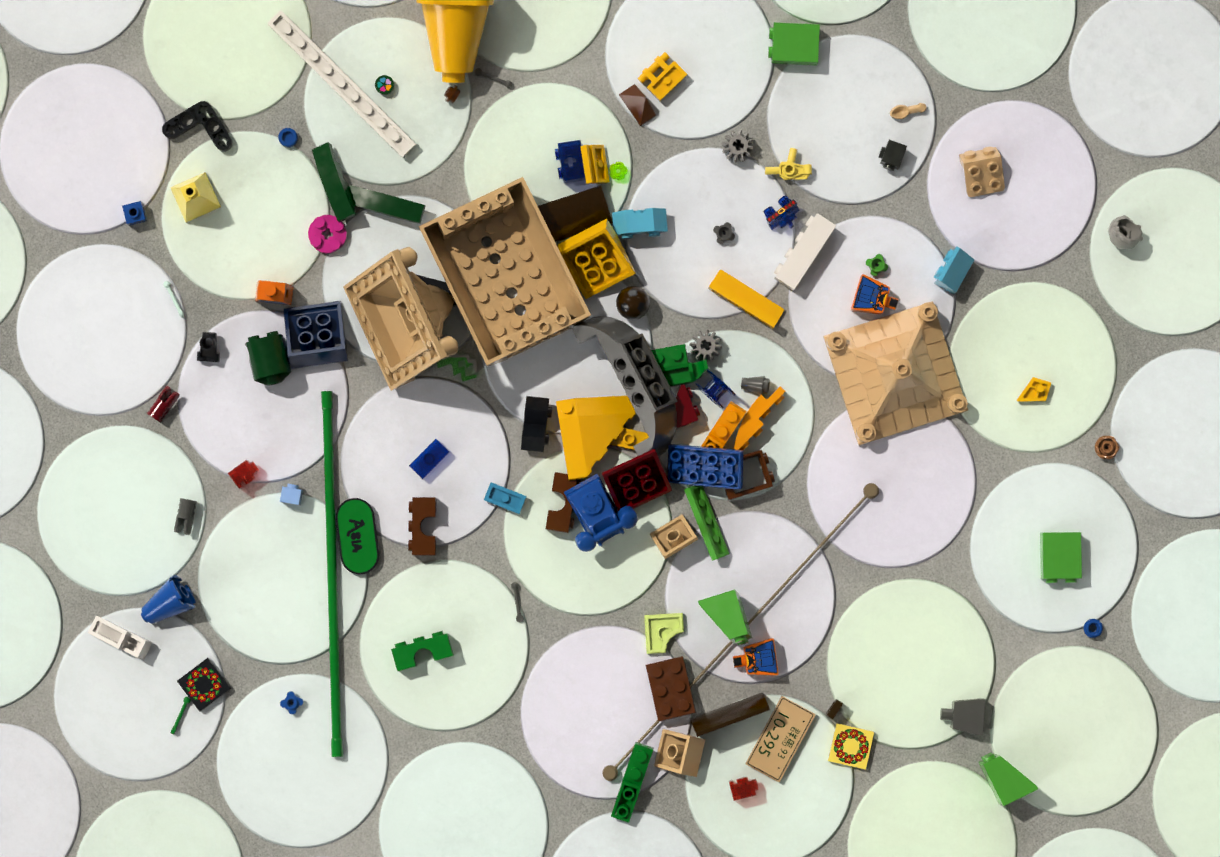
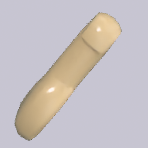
M925 103L908 107L906 105H897L891 109L890 116L895 119H904L909 114L925 112L927 106Z

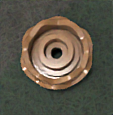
M1102 436L1095 443V452L1102 459H1112L1119 451V445L1112 436Z

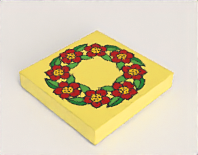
M836 723L828 761L866 770L874 732Z

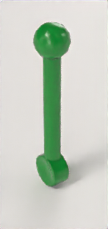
M189 697L183 699L184 704L170 732L173 735L177 730L187 704L191 702Z

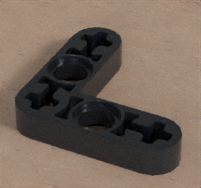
M206 101L196 103L165 122L162 126L163 134L169 139H174L202 123L218 150L226 152L232 147L231 137L212 106ZM201 106L208 107L206 111L211 118L207 119L203 113L199 114ZM185 115L192 116L193 121L190 125L183 124L182 119ZM177 120L179 121V124L183 127L182 130H180L179 127L175 128L174 134L166 133L168 131L169 125H171V127H175L177 125V123L175 122ZM210 122H218L219 128L217 131L209 130L208 125ZM221 133L224 140L228 139L226 142L227 146H219L221 143L218 136L214 139L213 136Z

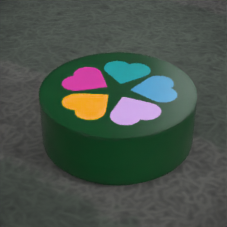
M382 75L376 79L375 88L378 93L388 95L394 89V82L391 77Z

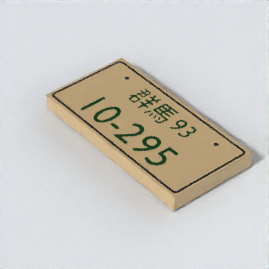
M781 696L745 764L780 782L816 714Z

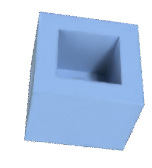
M288 484L287 487L282 486L280 502L301 505L303 490L299 489V485Z

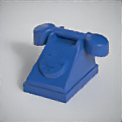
M598 474L564 492L585 530L575 537V543L581 551L588 552L596 547V543L602 546L603 542L620 533L624 534V528H633L638 521L637 513L631 506H624L618 512Z

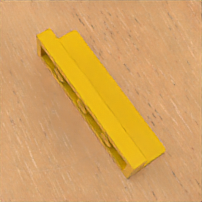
M719 270L708 287L709 290L772 329L784 312L782 307L723 270Z

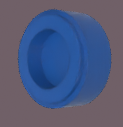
M284 128L280 131L278 139L282 146L290 148L297 143L298 135L292 128Z

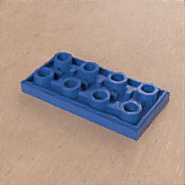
M670 444L668 445V481L675 484L741 490L743 488L744 451Z

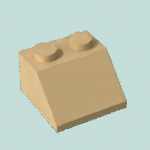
M663 729L654 766L675 773L697 777L706 739Z

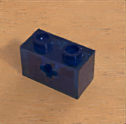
M580 140L558 143V149H555L556 160H560L561 167L558 168L559 179H563L564 183L586 180ZM571 157L572 161L576 162H573V166L569 167V164L565 162Z

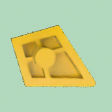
M1032 377L1017 398V402L1046 401L1051 382Z

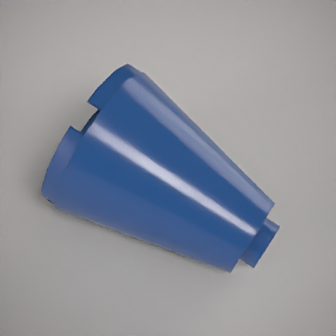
M173 575L142 607L141 616L145 622L154 624L195 608V605H193L196 603L194 595L187 584L183 586L180 583L182 579L179 576Z

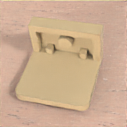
M985 147L983 150H970L964 154H959L960 163L964 169L966 192L969 197L995 193L1005 189L1002 159L996 147Z

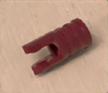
M165 386L153 403V406L147 412L148 415L160 423L180 396L177 392H173L170 395L171 388L169 386Z

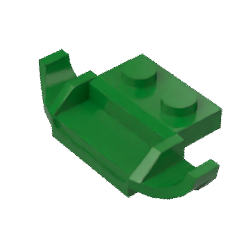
M686 344L651 350L670 387L693 383L708 371L707 360L689 363Z

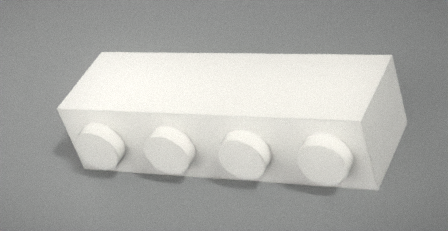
M818 213L815 217L810 216L805 224L808 228L804 233L800 232L795 239L797 245L794 249L789 248L784 256L787 260L783 265L780 263L774 271L777 274L774 279L792 291L795 290L836 227L835 224Z

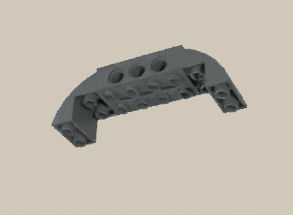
M605 316L593 317L571 326L579 343L595 337L598 338L608 357V361L611 363L618 380L621 382L627 397L634 407L635 413L647 432L649 438L633 446L637 456L652 449H655L658 456L665 453L675 435L677 425L675 403L678 401L643 334H639L623 321Z

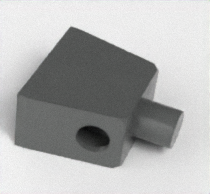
M985 699L952 701V709L941 708L940 720H951L950 727L952 729L983 736Z

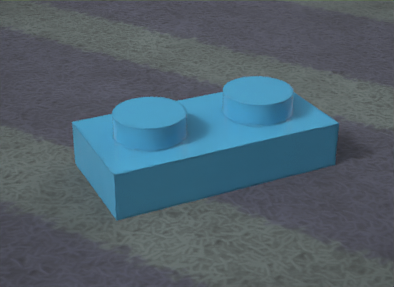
M491 482L484 500L520 514L527 496Z

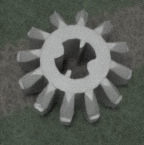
M734 130L731 131L732 138L726 135L725 139L728 142H722V146L728 147L723 149L722 152H729L728 160L735 156V163H737L738 157H740L742 162L745 161L744 155L750 158L751 154L748 151L754 150V147L749 145L753 143V139L746 140L749 133H746L744 137L741 136L742 130H739L737 136ZM736 142H740V146H743V149L740 148L737 151L733 144L736 145Z
M706 329L705 336H703L701 331H698L700 338L692 336V339L697 343L691 342L689 346L696 347L690 351L691 354L698 352L695 359L698 360L702 355V361L706 360V356L709 357L710 361H713L712 353L715 356H719L720 353L715 349H722V345L715 344L721 341L720 338L713 339L716 335L715 332L710 337L708 336L709 330ZM705 341L706 343H710V350L706 351L705 348L702 349L701 346L703 345V343L701 342Z

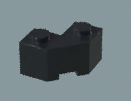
M526 396L521 450L544 452V446L549 444L550 433H546L547 419L552 416V406H549V398Z

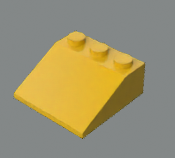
M608 219L557 245L576 285L585 299L635 274V270L620 239Z

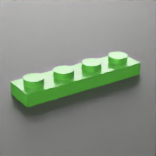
M694 485L684 489L712 561L729 555L703 486Z

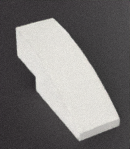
M99 616L95 617L88 631L89 634L143 660L152 644L151 641Z

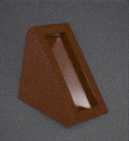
M635 84L619 94L640 126L656 116L646 96Z

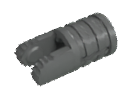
M180 498L174 532L180 533L183 528L184 534H191L197 501Z

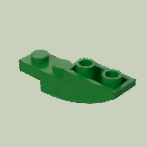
M635 742L611 817L629 823L653 753V747Z

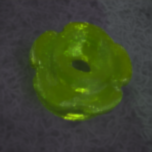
M622 162L613 163L609 167V175L612 179L623 180L628 173L627 167Z

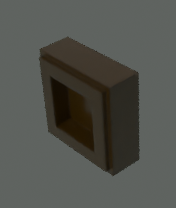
M836 699L827 711L826 716L834 719L844 703Z

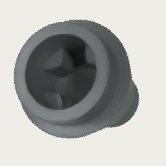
M765 376L742 378L741 389L761 395L764 393L768 394L769 378H765Z

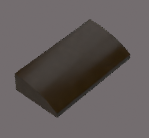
M601 185L538 206L555 242L572 237L605 219H608L610 224L613 223Z
M759 693L690 720L696 736L699 737L769 711L770 708L763 693Z

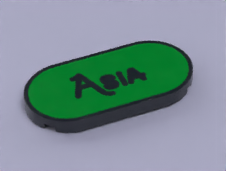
M351 498L345 500L336 512L340 556L343 566L349 572L361 575L373 570L379 561L375 515L373 508L365 500Z

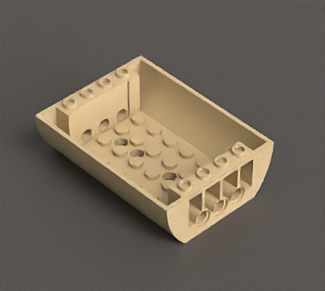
M523 177L419 226L487 366L498 364L571 329V326L581 323L591 316ZM489 237L492 240L491 246L484 247L481 244L482 238ZM492 254L500 256L501 260L498 264L490 262L489 258ZM510 288H514L517 291V296L513 299L506 295V291ZM518 305H522L526 310L522 316L515 313V307Z

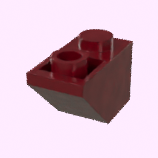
M685 384L681 385L676 396L678 401L675 403L677 412L676 429L698 421V416H700L697 405L693 406L691 398H693L690 387L686 388Z

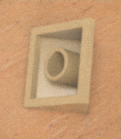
M683 515L678 516L650 533L664 559L698 540Z

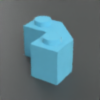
M646 208L645 210L636 211L623 210L612 213L613 229L618 236H622V239H631L633 235L640 233L649 234V237L660 236L661 232L668 231L665 208Z

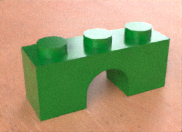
M443 631L433 633L432 638L425 639L424 636L413 639L414 643L406 645V641L394 644L395 648L391 649L397 671L417 666L415 655L418 650L423 648L431 651L434 661L454 656L448 633L443 634Z

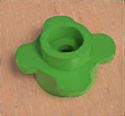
M881 254L866 260V265L869 266L872 276H877L879 272H885L888 269V265L885 264Z

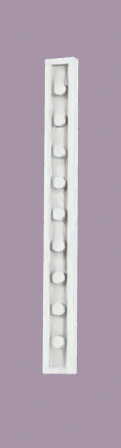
M281 10L267 23L402 158L416 145Z

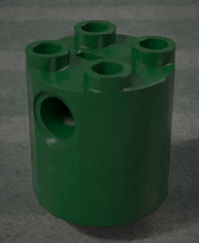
M278 331L266 333L267 337L259 338V335L249 337L248 342L245 343L249 352V362L254 381L267 386L283 382L292 372L287 351L283 345V335L278 334Z

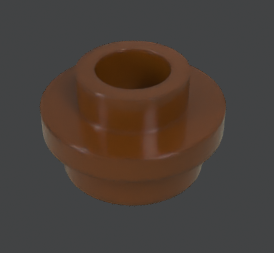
M454 85L447 88L444 94L446 102H455L461 92L458 86Z

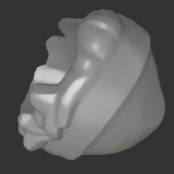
M1123 215L1110 223L1108 228L1110 241L1117 248L1131 249L1139 241L1143 240L1141 226L1133 223L1129 217Z

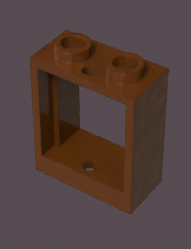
M762 449L743 455V461L758 456L766 484L737 493L734 492V489L724 488L728 500L773 487L772 483L775 482L772 471L768 472L766 465L769 464L768 456L762 452Z

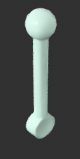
M165 281L163 283L164 288H167L178 310V313L182 318L185 315L173 294V291L170 287L171 283L169 281Z

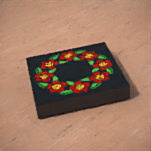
M209 658L177 680L199 712L231 689Z

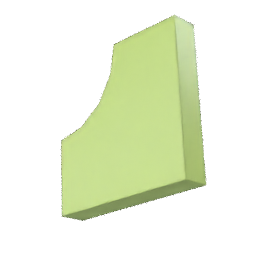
M683 613L644 615L647 654L666 653L667 644L670 639L676 634L684 632Z

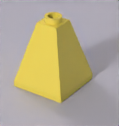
M206 172L170 187L186 223L221 207Z

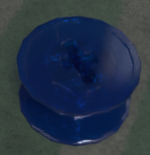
M707 370V373L713 379L704 388L697 383L695 385L721 409H724L718 400L726 391L733 396L736 394L715 374Z

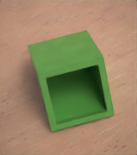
M736 590L698 601L701 608L734 644L743 645L749 642L748 639L752 638L741 598Z
M991 752L982 756V761L978 762L998 803L1002 806L1038 790V787L1000 755L992 754Z

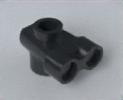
M202 332V338L199 342L200 351H197V361L220 362V353H217V333ZM208 338L212 340V345L207 343Z

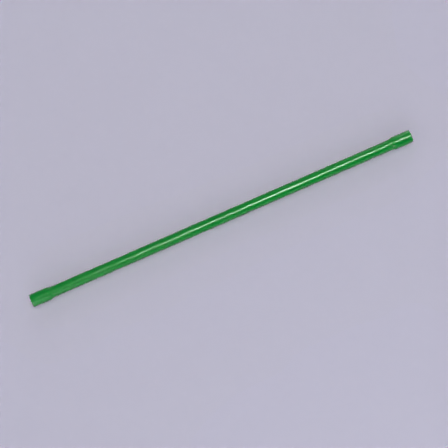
M321 391L332 723L331 757H343L332 420L333 391Z

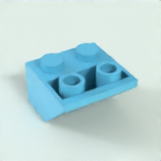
M955 247L953 250L950 249L943 259L946 262L945 265L940 266L934 275V278H936L934 284L955 294L975 259L959 247Z

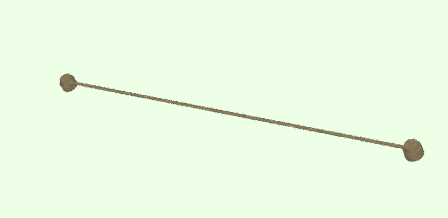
M869 483L863 488L864 497L748 621V625L751 624L866 498L873 499L877 497L879 488L876 484ZM730 641L723 648V650L710 662V664L698 675V677L690 684V687H692L701 678V676L714 664V662L726 651V649L733 643L732 641ZM657 720L637 742L640 743L659 721ZM634 746L615 766L607 765L604 767L602 774L606 780L613 781L617 778V767L633 751Z

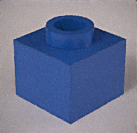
M138 201L122 206L128 226L147 221L143 202ZM133 209L137 210V214L135 216H131L130 214L131 210Z

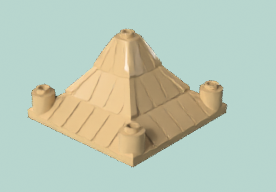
M410 247L390 252L343 286L391 391L414 381L415 376L440 360L455 355L458 350V342L453 337L447 336L440 339L442 337L443 322L453 308V297L441 288L427 285L416 274L409 271L408 267L414 266L417 261V253Z
M933 301L823 336L858 446L968 411L967 399L963 396L937 316L938 309Z

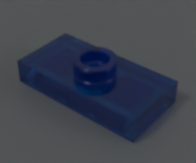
M435 439L409 466L424 479L450 452Z

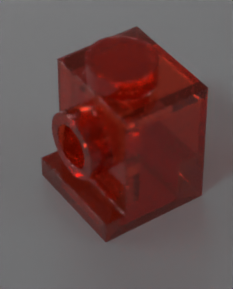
M245 460L230 471L228 475L236 486L242 489L244 488L242 485L244 482L247 485L255 479L254 475L257 474L259 468L253 461L250 463L248 460Z
M748 777L736 779L737 783L729 780L734 801L755 796V791L759 790L756 779L748 780Z

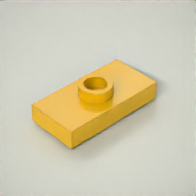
M624 428L617 440H612L610 445L635 450L633 446L646 440L649 436L645 432Z

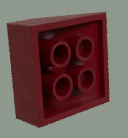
M655 449L602 473L618 512L624 506H631L634 509L672 491Z

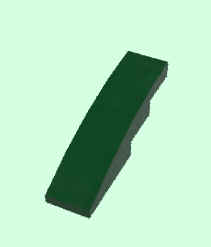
M327 142L312 149L323 187L337 221L340 223L355 216L356 213L348 182L343 178L340 163L335 159L332 144Z
M353 185L349 186L355 207L421 224L426 205Z

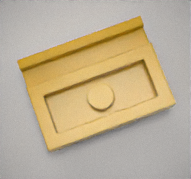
M604 145L580 146L586 184L609 183Z

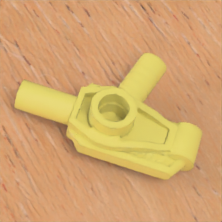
M790 148L787 162H781L779 167H765V175L779 174L783 180L808 179L809 175L812 174V165L796 164L797 149Z

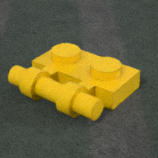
M666 52L660 57L657 56L654 59L655 62L648 69L645 68L637 78L642 84L647 79L651 81L647 89L659 101L687 76V73L675 61L669 66L665 63L670 58ZM661 67L664 71L656 78L653 73Z

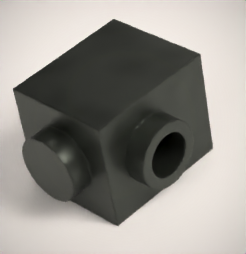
M889 140L886 148L882 147L879 158H881L880 164L884 165L883 168L890 171L898 170L907 146Z

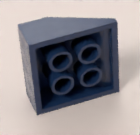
M341 301L284 308L287 353L291 369L348 361Z

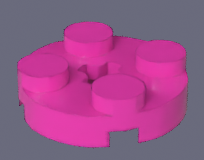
M322 215L315 218L308 230V238L311 245L317 251L330 254L336 252L345 244L347 231L343 222L339 223L335 216ZM326 229H330V232L333 233V236H330L328 239H325V236L322 235Z

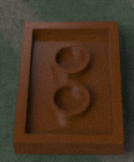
M683 656L646 665L659 722L696 713Z

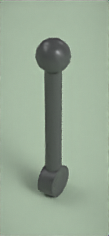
M480 68L475 69L476 76L482 75L504 84L507 88L512 86L510 80L505 81L482 72Z
M514 582L511 584V588L514 590L517 610L516 621L522 622L523 616L520 611L517 591L519 585Z

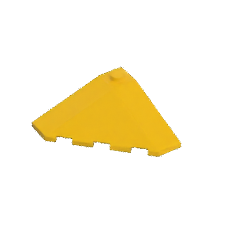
M627 396L573 398L556 401L569 481L588 478L592 473L591 468L596 461L600 462L608 452V445L612 440L616 441L623 432V426L627 420H632L636 415L634 407Z

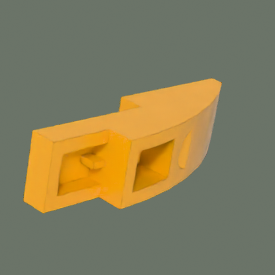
M781 386L768 399L760 395L752 404L739 426L733 450H744L750 444L748 440L752 436L756 438L763 431L761 427L764 424L759 418L762 417L764 419L771 412L769 408L774 403L778 405L785 398L783 394L786 391Z
M730 401L701 447L722 449L747 411Z

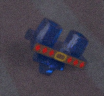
M785 195L778 201V204L781 206L778 211H775L772 206L763 211L771 230L777 226H780L781 229L786 225L790 229L794 227L792 221L797 218L795 214L800 210L794 199L791 201Z

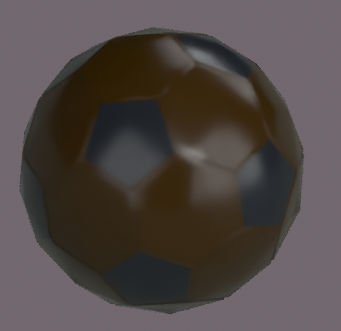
M629 286L618 294L616 307L622 317L629 320L640 319L649 310L650 298L644 289L637 286Z

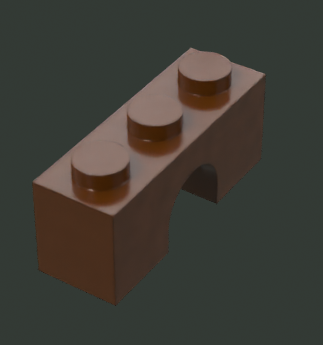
M554 473L552 492L561 493L565 498V505L559 511L548 510L545 529L568 533L569 529L573 530L575 519L571 518L573 508L564 492L579 484L581 480L569 481L568 474Z
M412 497V501H409V513H412V521H409L408 530L412 532V540L408 541V551H412V555H436V536H427L421 530V523L425 518L436 517V497Z

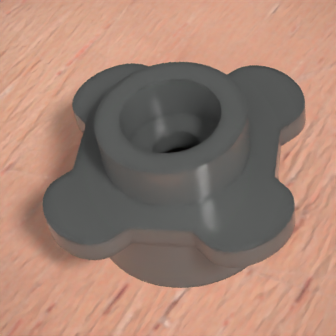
M728 222L721 226H715L713 229L719 244H723L727 240L732 241L735 238V234L731 230L732 226Z

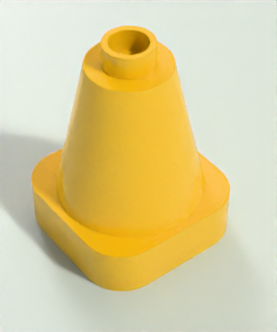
M416 0V3H421L434 70L442 72V82H465V73L473 72L489 5H494V0Z

